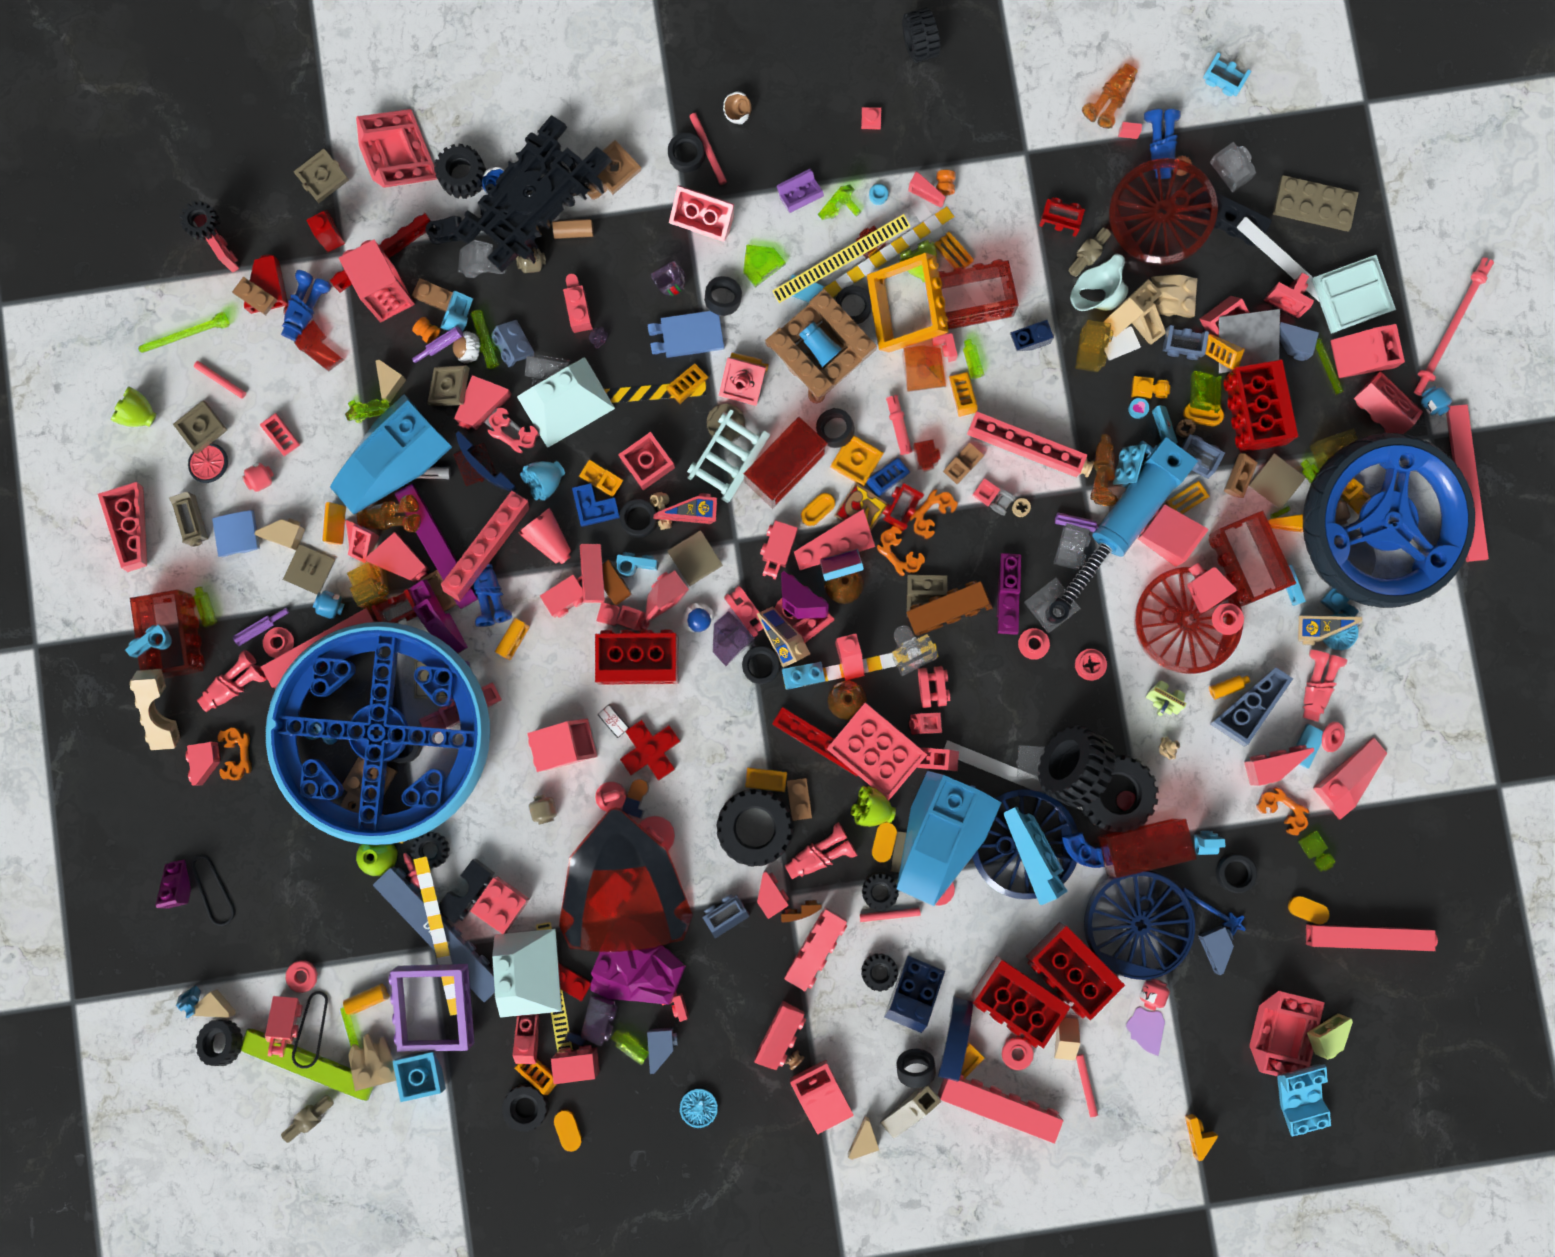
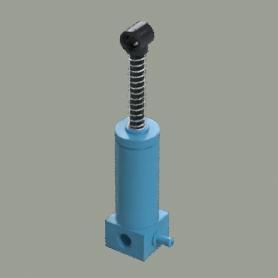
M1167 437L1154 448L1147 444L1145 452L1148 456L1141 466L1137 483H1131L1092 535L1094 540L1100 545L1098 546L1099 548L1095 550L1096 552L1092 554L1091 558H1088V562H1085V566H1082V570H1079V574L1076 575V578L1073 579V582L1064 591L1065 593L1061 595L1062 597L1056 598L1046 609L1045 616L1050 623L1058 624L1068 617L1069 611L1072 608V602H1074L1078 594H1081V590H1084V586H1087V582H1090V578H1093V574H1096V570L1099 569V566L1102 565V562L1105 561L1109 553L1119 557H1123L1171 492L1184 481L1196 465L1197 459ZM1141 441L1139 445L1147 443L1145 441ZM1053 608H1058L1061 611V617H1056L1053 614Z

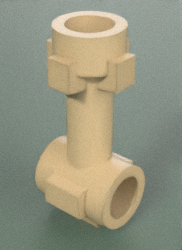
M662 492L654 493L650 497V503L654 507L657 506L659 512L666 509L665 505L669 503V496ZM660 519L658 521L660 529L672 528V520Z

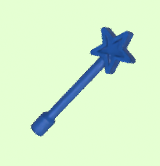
M1182 889L1188 900H1193L1225 920L1226 922L1222 923V925L1230 927L1232 936L1236 933L1237 929L1246 930L1241 924L1244 919L1243 915L1235 917L1229 912L1228 916L1194 896V893L1188 889Z

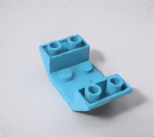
M1325 1064L1313 1065L1277 1076L1280 1106L1292 1137L1331 1126L1330 1111L1322 1097L1321 1084L1328 1082Z

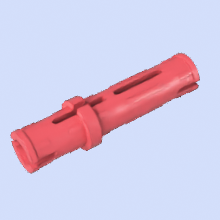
M898 395L887 397L886 401L890 411L889 419L892 420L900 455L910 454L913 451L903 418L905 414L901 411Z

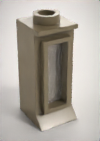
M184 492L169 497L182 536V543L195 547L203 544L202 541L208 540L196 496L189 492Z

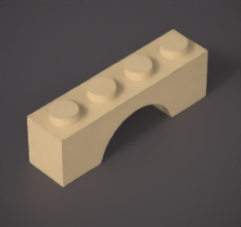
M161 669L136 671L130 680V689L135 694V706L139 708L140 723L144 726L146 732L145 740L149 743L151 750L174 749L180 740L176 721L161 715L155 706L154 700L160 697L166 688Z

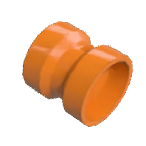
M952 170L938 171L936 179L939 182L936 185V189L946 196L954 194L955 185L953 183L956 179V173Z
M426 317L420 318L412 329L417 336H422L423 341L427 344L433 342L440 333V329L435 325H431Z

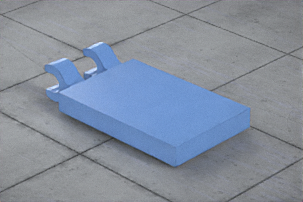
M711 311L661 318V324H648L650 336L663 334L664 343H650L652 354L666 352V357L670 358L724 350L719 315Z

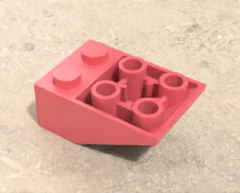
M1396 324L1369 329L1330 341L1338 378L1394 369L1405 362Z
M1299 745L1290 747L1289 752L1286 750H1276L1269 752L1270 756H1266V754L1250 756V761L1244 762L1250 785L1260 786L1280 781L1314 752V748Z
M827 1060L790 1078L795 1094L817 1134L854 1116Z

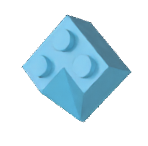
M434 1052L415 1053L398 1057L392 1061L400 1102L440 1094L446 1089L442 1067Z

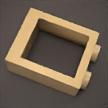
M1148 279L1102 324L1114 337L1118 336L1144 313L1162 293Z

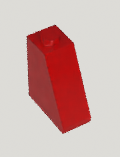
M328 210L322 211L306 220L315 238L327 252L345 244Z
M263 255L259 259H255L249 281L277 299L271 309L288 306L280 261L274 255ZM244 301V308L250 314L259 312Z

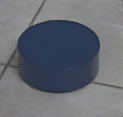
M570 1031L567 1032L565 1037L566 1040L584 1046L586 1042V1037Z

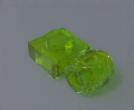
M1314 831L1298 841L1309 859L1316 856L1314 863L1319 871H1327L1333 867L1335 860L1331 854L1323 853L1328 847L1318 831Z

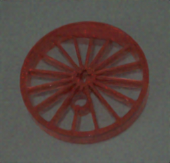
M1171 158L1151 160L1131 170L1116 187L1109 208L1110 226L1122 249L1136 260L1151 265L1174 264L1195 254L1208 240L1217 218V197L1208 177L1194 165ZM1160 168H1174L1166 199L1163 200ZM1157 169L1160 201L1156 198L1143 173ZM1183 170L1191 174L1181 188L1170 197L1177 171ZM1140 176L1156 204L1129 186V183ZM1193 178H1197L1204 187L1189 195L1184 189ZM1127 189L1151 207L1120 201L1119 198L1123 191ZM1207 191L1210 203L1189 206L1190 199ZM1178 197H1184L1186 200L1183 205H1178L1175 201ZM1117 205L1149 213L1121 217ZM1211 208L1210 220L1178 214L1180 212ZM1160 209L1166 210V214L1160 213ZM1149 218L1130 230L1127 229L1124 221ZM1175 218L1208 226L1200 237ZM1153 222L1136 243L1131 234ZM1171 222L1198 241L1186 249ZM1158 223L1149 255L1143 254L1139 245ZM1163 223L1166 256H1152L1159 230ZM1166 223L1183 250L1170 256Z
M1180 567L1162 573L1144 589L1136 604L1134 629L1143 651L1159 666L1177 673H1203L1218 667L1232 655L1240 641L1243 626L1237 633L1231 635L1222 634L1220 642L1200 627L1216 630L1214 626L1200 622L1212 620V616L1199 618L1205 612L1196 613L1198 611L1197 606L1193 610L1194 599L1192 596L1188 608L1183 574L1192 575L1189 570L1190 567ZM1178 576L1183 608L1168 585L1166 578ZM1161 582L1175 606L1169 605L1153 593V588ZM1235 592L1212 607L1214 608L1228 600V603L1238 606L1242 611ZM1148 595L1165 608L1161 611L1145 608L1144 604ZM1167 610L1174 614L1172 621L1167 620L1165 617ZM1143 611L1159 615L1162 623L1142 625ZM1230 613L1223 616V618H1226L1225 624L1230 625L1233 623L1234 618ZM1190 617L1189 620H1191L1192 623L1188 624V621H1186L1185 618ZM1178 624L1149 642L1143 628ZM1180 628L1160 655L1152 649L1150 644ZM1197 631L1218 646L1215 659L1212 658ZM1182 632L1174 665L1164 660L1163 656ZM1192 634L1210 662L1205 666L1197 667ZM1186 635L1188 636L1192 668L1179 666Z

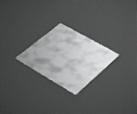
M1280 309L1219 317V338L1245 348L1239 367L1279 360ZM1219 363V373L1232 371V369Z

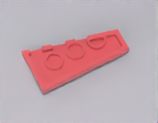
M864 509L794 551L799 570L820 565L821 559L855 549L861 552L874 548L875 544Z

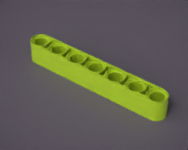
M248 1028L243 1037L242 1052L357 1099L369 1100L374 1086L355 1091L351 1068L319 1055L317 1062L312 1067L302 1069L293 1063V1044H286L284 1057L274 1054L268 1056L270 1042H267L265 1033ZM275 1043L274 1046H281V1043ZM297 1046L295 1052L296 1062L303 1066L311 1064L316 1054Z

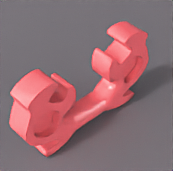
M497 408V411L489 417V423L494 431L488 430V433L493 438L502 440L518 453H523L519 447H534L536 438L539 436L536 428L530 426L531 432H525L526 429L522 427L518 433L520 439H513L502 431V427H508L511 423L510 418L504 419L503 417L504 415H509L506 409Z

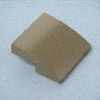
M1274 453L1249 483V486L1281 510L1306 477Z
M701 530L667 551L689 587L723 566Z
M907 576V611L915 604L921 603V605L929 603L928 600L935 596L941 598L947 595V576Z

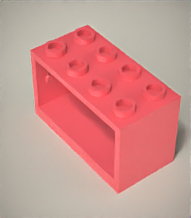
M375 239L367 240L360 247L354 250H347L343 253V256L339 257L360 300L380 323L415 305L395 266Z

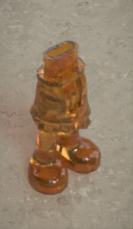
M1129 64L1119 68L1102 87L1103 92L1095 104L1089 102L1082 107L1084 116L1091 122H1095L1098 118L1097 123L1102 128H1112L1116 121L1114 113L1117 107L1120 109L1125 103L1138 70ZM1110 98L1111 103L1109 104L1107 109L1099 116L1104 105Z
M1106 434L1101 435V442L1097 445L1096 459L1094 461L1097 475L1090 499L1094 500V503L1098 505L1114 506L1118 498L1108 489V482L1115 478V455L1112 452L1114 445L1111 443V437Z
M413 495L403 496L399 504L393 501L384 502L356 513L358 525L365 528L387 530L392 526H403L408 532H416L421 523L419 514L394 517L395 513H410L419 510V504Z

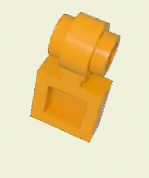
M1134 376L1131 397L1151 399L1152 393H1154L1157 398H1167L1170 394L1171 385L1166 380H1158L1157 384L1153 385L1154 378Z

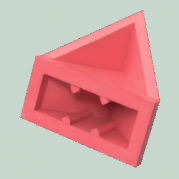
M345 520L349 543L348 555L366 563L365 558L373 551L380 536L353 522Z

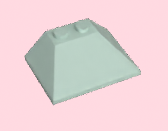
M585 357L517 396L547 448L615 409Z
M556 929L495 934L492 957L495 999L500 1017L562 1011Z

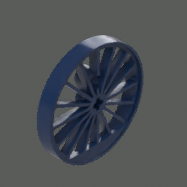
M1015 790L995 798L1002 802L1006 811L1010 809L1005 800L1019 796L1020 813L1024 814L1023 797H1036L1038 800L1032 814L1035 818L1041 800H1044L1054 808L1039 824L1040 828L1057 810L1060 822L1059 826L1043 833L1045 836L1061 829V839L1078 832L1077 826L1068 810L1059 801L1045 793L1034 790ZM995 817V820L1011 834L1010 829L1000 819ZM990 830V834L999 836L995 844H982L980 848L995 847L1000 854L981 863L977 850L972 858L979 874L993 889L1001 894L1016 899H1036L1035 892H1029L1028 874L1025 867V892L1011 891L1021 861L1020 854L1013 838ZM1004 839L1010 842V848L1007 851H1002L1000 848V842ZM1063 839L1062 841H1048L1049 844H1062V856L1057 854L1055 856L1062 859L1064 871H1062L1061 875L1058 874L1057 876L1064 884L1073 873L1077 862L1068 854ZM1013 853L996 874L990 878L983 865ZM1018 855L1008 887L1005 889L998 885L995 879Z
M1130 869L1110 876L1093 892L1085 910L1084 931L1091 951L1112 972L1130 979L1148 980L1171 972L1185 959L1194 940L1195 917L1188 898L1169 878L1151 870ZM1138 876L1151 877L1147 895H1139ZM1133 877L1134 908L1120 884L1121 880ZM1158 879L1168 885V887L1157 901L1154 902L1151 895L1155 881ZM1116 883L1132 916L1105 894V891ZM1173 890L1180 901L1151 916L1169 892ZM1101 896H1104L1128 916L1129 919L1096 910L1095 907ZM1144 899L1149 901V907L1146 910H1142L1140 907V903ZM1183 905L1186 919L1153 921ZM1093 914H1102L1127 922L1128 924L1092 927ZM1142 922L1143 926L1137 927L1135 923ZM1186 923L1185 937L1151 926ZM1128 928L1098 945L1095 943L1093 931ZM1150 930L1182 939L1183 943L1178 952L1176 953ZM1147 933L1175 955L1166 964L1162 963ZM1129 934L1112 956L1099 950ZM1144 937L1160 965L1157 969L1149 968L1146 965ZM1133 938L1127 961L1118 959L1117 956ZM1138 939L1140 941L1142 966L1131 963Z

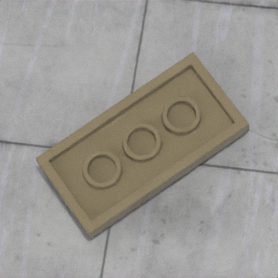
M1282 175L1273 215L1348 232L1352 226L1358 192Z

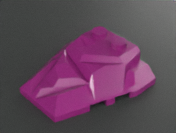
M621 915L615 923L613 930L607 933L591 972L593 976L591 991L607 999L669 1005L672 1002L686 966L669 949L662 946L658 939L645 929L644 925Z

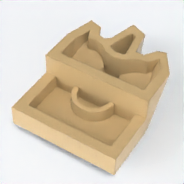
M1184 275L1151 277L1152 282L1162 293L1154 302L1160 315H1178L1187 318L1195 316L1197 278Z
M368 1033L363 1037V1048L352 1044L348 1056L355 1091L396 1081L392 1054L385 1036L379 1038V1043L375 1044Z

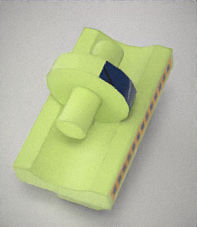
M1159 681L1147 693L1145 698L1154 702L1153 706L1158 708L1157 715L1162 716L1164 712L1169 715L1172 712L1178 715L1186 707L1187 703L1184 702L1186 694L1180 690H1175L1172 695L1167 693L1166 691L1169 686L1163 681Z

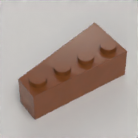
M977 581L969 582L965 585L966 588L958 590V588L952 589L944 597L935 596L930 598L927 604L921 605L919 603L911 606L910 610L906 613L915 635L919 636L943 627L942 623L945 622L947 624L955 623L962 619L961 616L963 615L965 617L977 615L980 609L984 607L986 611L993 609L981 581L978 583Z

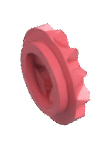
M1086 649L1080 652L1075 659V669L1083 679L1094 681L1101 678L1106 672L1107 661L1100 651ZM1089 658L1091 662L1099 663L1093 667L1092 672L1089 667H1083V665L1088 663Z

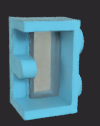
M1217 53L1203 79L1206 80L1207 85L1211 87L1218 86L1223 89L1222 92L1230 97L1233 95L1237 96L1251 70L1248 69L1243 74L1235 69L1237 66L1235 62L1230 61L1227 65L1218 60L1221 54Z

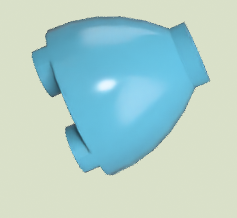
M544 461L533 462L524 466L523 472L520 473L522 480L528 483L531 488L530 493L535 500L548 499L557 489L561 477L565 475L563 467L557 461L554 463Z

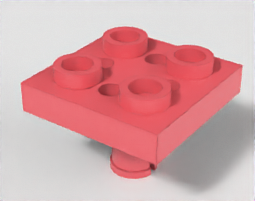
M728 357L719 396L757 406L766 367Z

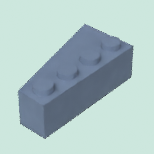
M1274 668L1215 719L1211 725L1242 746H1247L1293 678L1278 668Z

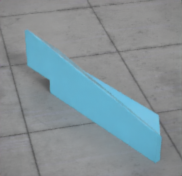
M1018 807L1004 813L1005 819L1039 904L1044 905L1068 892L1057 876L1064 870L1035 817L1031 814L1024 815L1020 813Z

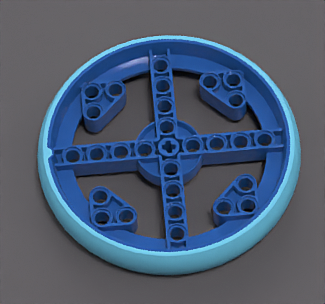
M370 622L352 625L330 633L309 646L293 661L282 676L270 702L266 723V748L272 774L279 789L291 806L309 823L332 836L350 842L371 845L392 844L419 837L435 829L455 814L466 802L481 777L490 742V719L486 700L477 678L467 663L449 645L426 631L390 622ZM389 647L391 653L385 658L382 654L383 649ZM375 651L370 704L357 711L351 721L299 717L300 709L309 690L316 696L327 697L355 674V665L351 661L344 659L360 653ZM398 653L410 656L426 665L420 666L415 670L414 679L436 705L446 707L451 705L453 700L455 701L459 713L460 730L408 726L404 715L393 706ZM326 662L328 665V669L326 672L322 673L320 670V666L322 663ZM343 664H347L348 672L343 675L340 672V668ZM387 667L389 673L387 677L383 678L380 674L381 669ZM424 670L429 672V678L426 681H423L420 676ZM444 672H448L450 677L446 683L441 681V674ZM324 682L326 689L323 693H320L318 686ZM385 687L387 694L381 698L378 694L379 689ZM442 692H445L448 696L444 703L439 701V695ZM380 707L385 710L382 718H379L376 714L377 709ZM296 721L301 723V729L298 732L294 729ZM319 722L322 729L319 733H316L314 726ZM337 724H340L342 727V732L339 735L334 732ZM358 725L362 728V734L359 737L354 733ZM397 729H401L403 732V737L400 740L395 738V731ZM375 730L382 731V736L379 735L378 738V735L375 734ZM419 730L423 733V739L420 742L415 739V733ZM438 732H441L444 736L441 743L435 741V735ZM457 734H462L464 737V742L461 745L455 742ZM297 736L349 740L354 752L364 759L359 813L347 810L331 801V799L341 797L344 790L342 784L324 762L318 759H310L302 765L298 753ZM406 744L459 749L455 763L447 778L444 771L440 769L427 771L402 794L404 804L413 806L412 808L394 814L382 815L387 762L396 758L404 750ZM376 747L381 751V755L377 759L372 754ZM312 763H315L318 767L315 774L310 771ZM373 768L379 771L376 779H373L370 774ZM433 773H437L440 776L437 784L431 781ZM311 783L316 788L313 794H310L308 791V786ZM330 785L336 788V793L333 796L328 793ZM371 788H374L377 792L374 799H371L368 794ZM412 791L418 797L415 802H411L409 799V794ZM431 793H435L438 797L435 804L429 801ZM369 808L375 812L373 819H369L366 815Z

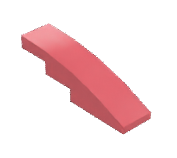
M493 682L481 688L488 708L502 700ZM455 701L451 705L439 708L436 712L419 719L421 727L448 729L460 723Z

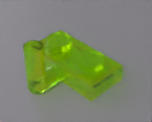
M850 184L841 186L817 215L822 220L833 219L839 214V208L842 205H846L857 217L862 211L851 200L850 195L855 191Z
M374 399L365 404L361 402L356 403L355 400L348 402L350 409L345 413L347 421L355 420L356 423H362L365 418L382 415L390 406L387 400L379 401Z

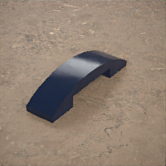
M459 431L456 433L463 455L484 479L501 489L513 492L517 490L501 472L494 477L470 454L475 447Z
M957 997L952 999L949 1015L950 1021L938 1077L957 1082L960 1079L971 1026L972 1001Z

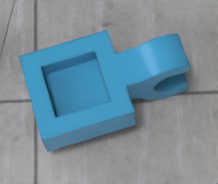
M1333 588L1320 601L1335 614L1341 611L1345 615L1355 617L1359 612L1358 609L1347 603L1350 599L1341 595Z
M196 985L178 996L176 1006L180 1011L185 1010L186 1018L195 1014L194 1006L199 1001L201 991Z

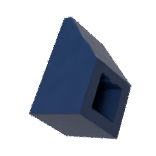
M1048 320L1010 332L1016 351L1035 350L1051 344L1054 339Z

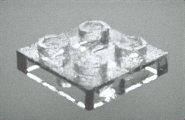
M1057 578L1053 579L1024 602L1048 633L1081 609L1074 601L1071 604L1072 608L1069 611L1068 617L1061 623L1052 624L1046 619V609L1056 598H1061V595L1066 591ZM1053 608V614L1056 617H1061V611L1058 608Z

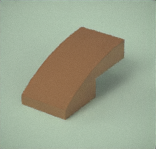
M969 443L943 472L958 485L985 455Z

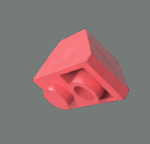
M218 742L187 746L186 760L190 766L188 778L192 786L203 785L219 765Z
M766 870L762 875L757 903L769 919L789 906L787 902L789 897L784 889L780 891L776 886L778 880L772 872L769 874Z

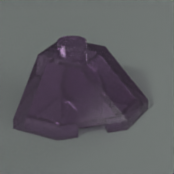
M729 611L714 623L712 651L727 666L755 641L751 633Z

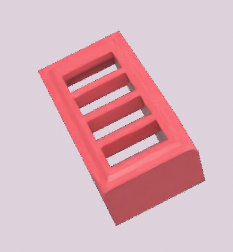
M915 172L909 183L908 191L942 208L946 197L920 173Z
M277 413L259 424L284 457L300 446ZM277 421L279 424L270 430L268 427ZM282 427L284 431L274 436L273 433ZM285 434L289 436L282 442H278V439L284 436ZM292 440L293 444L288 446L286 449L282 447L284 444Z

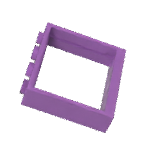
M468 964L397 966L390 971L389 984L392 986L390 1001L394 1010L392 1022L395 1025L394 1043L397 1045V1052L468 1051L474 1045ZM454 976L459 1040L408 1041L403 977Z

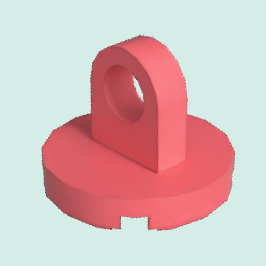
M651 816L639 823L638 827L666 852L670 850L674 844L675 832L668 820L659 816Z

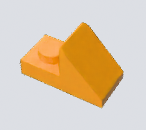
M1193 1114L1185 1115L1193 1156L1198 1161H1203L1218 1135L1213 1131L1201 1134L1204 1131L1201 1120Z

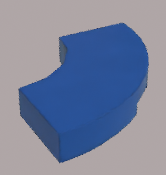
M1077 832L1062 837L1064 846L1074 861L1091 868L1105 867L1102 848L1090 846L1085 841L1083 833Z

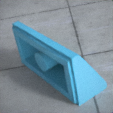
M1161 405L1156 406L1152 410V414L1161 441L1167 437L1177 444L1178 441L1167 408Z

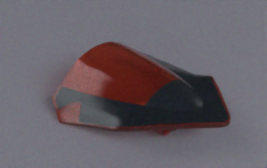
M617 807L611 808L569 857L559 927L570 949L595 952H621L653 948L684 940L693 914L667 848L622 809Z

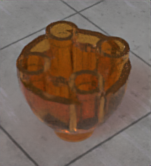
M858 571L831 580H825L824 585L827 595L832 600L845 604L852 603L860 596L863 591L864 582L862 575ZM843 577L848 578V584H842L841 579Z
M846 680L832 687L828 694L827 702L833 715L840 719L850 720L864 703H867L865 691L859 684ZM846 695H850L852 697V701L847 703L845 702L844 697Z

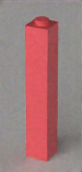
M1306 924V945L1312 947L1435 951V946L1438 943L1435 930Z

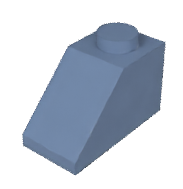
M1280 322L1279 341L1287 354L1294 356V359L1300 361L1309 359L1314 353L1319 333Z
M1218 926L1198 935L1214 973L1222 975L1234 946L1230 930Z
M673 1028L648 1030L650 1074H654L674 1051V1046L678 1045L677 1033H673Z

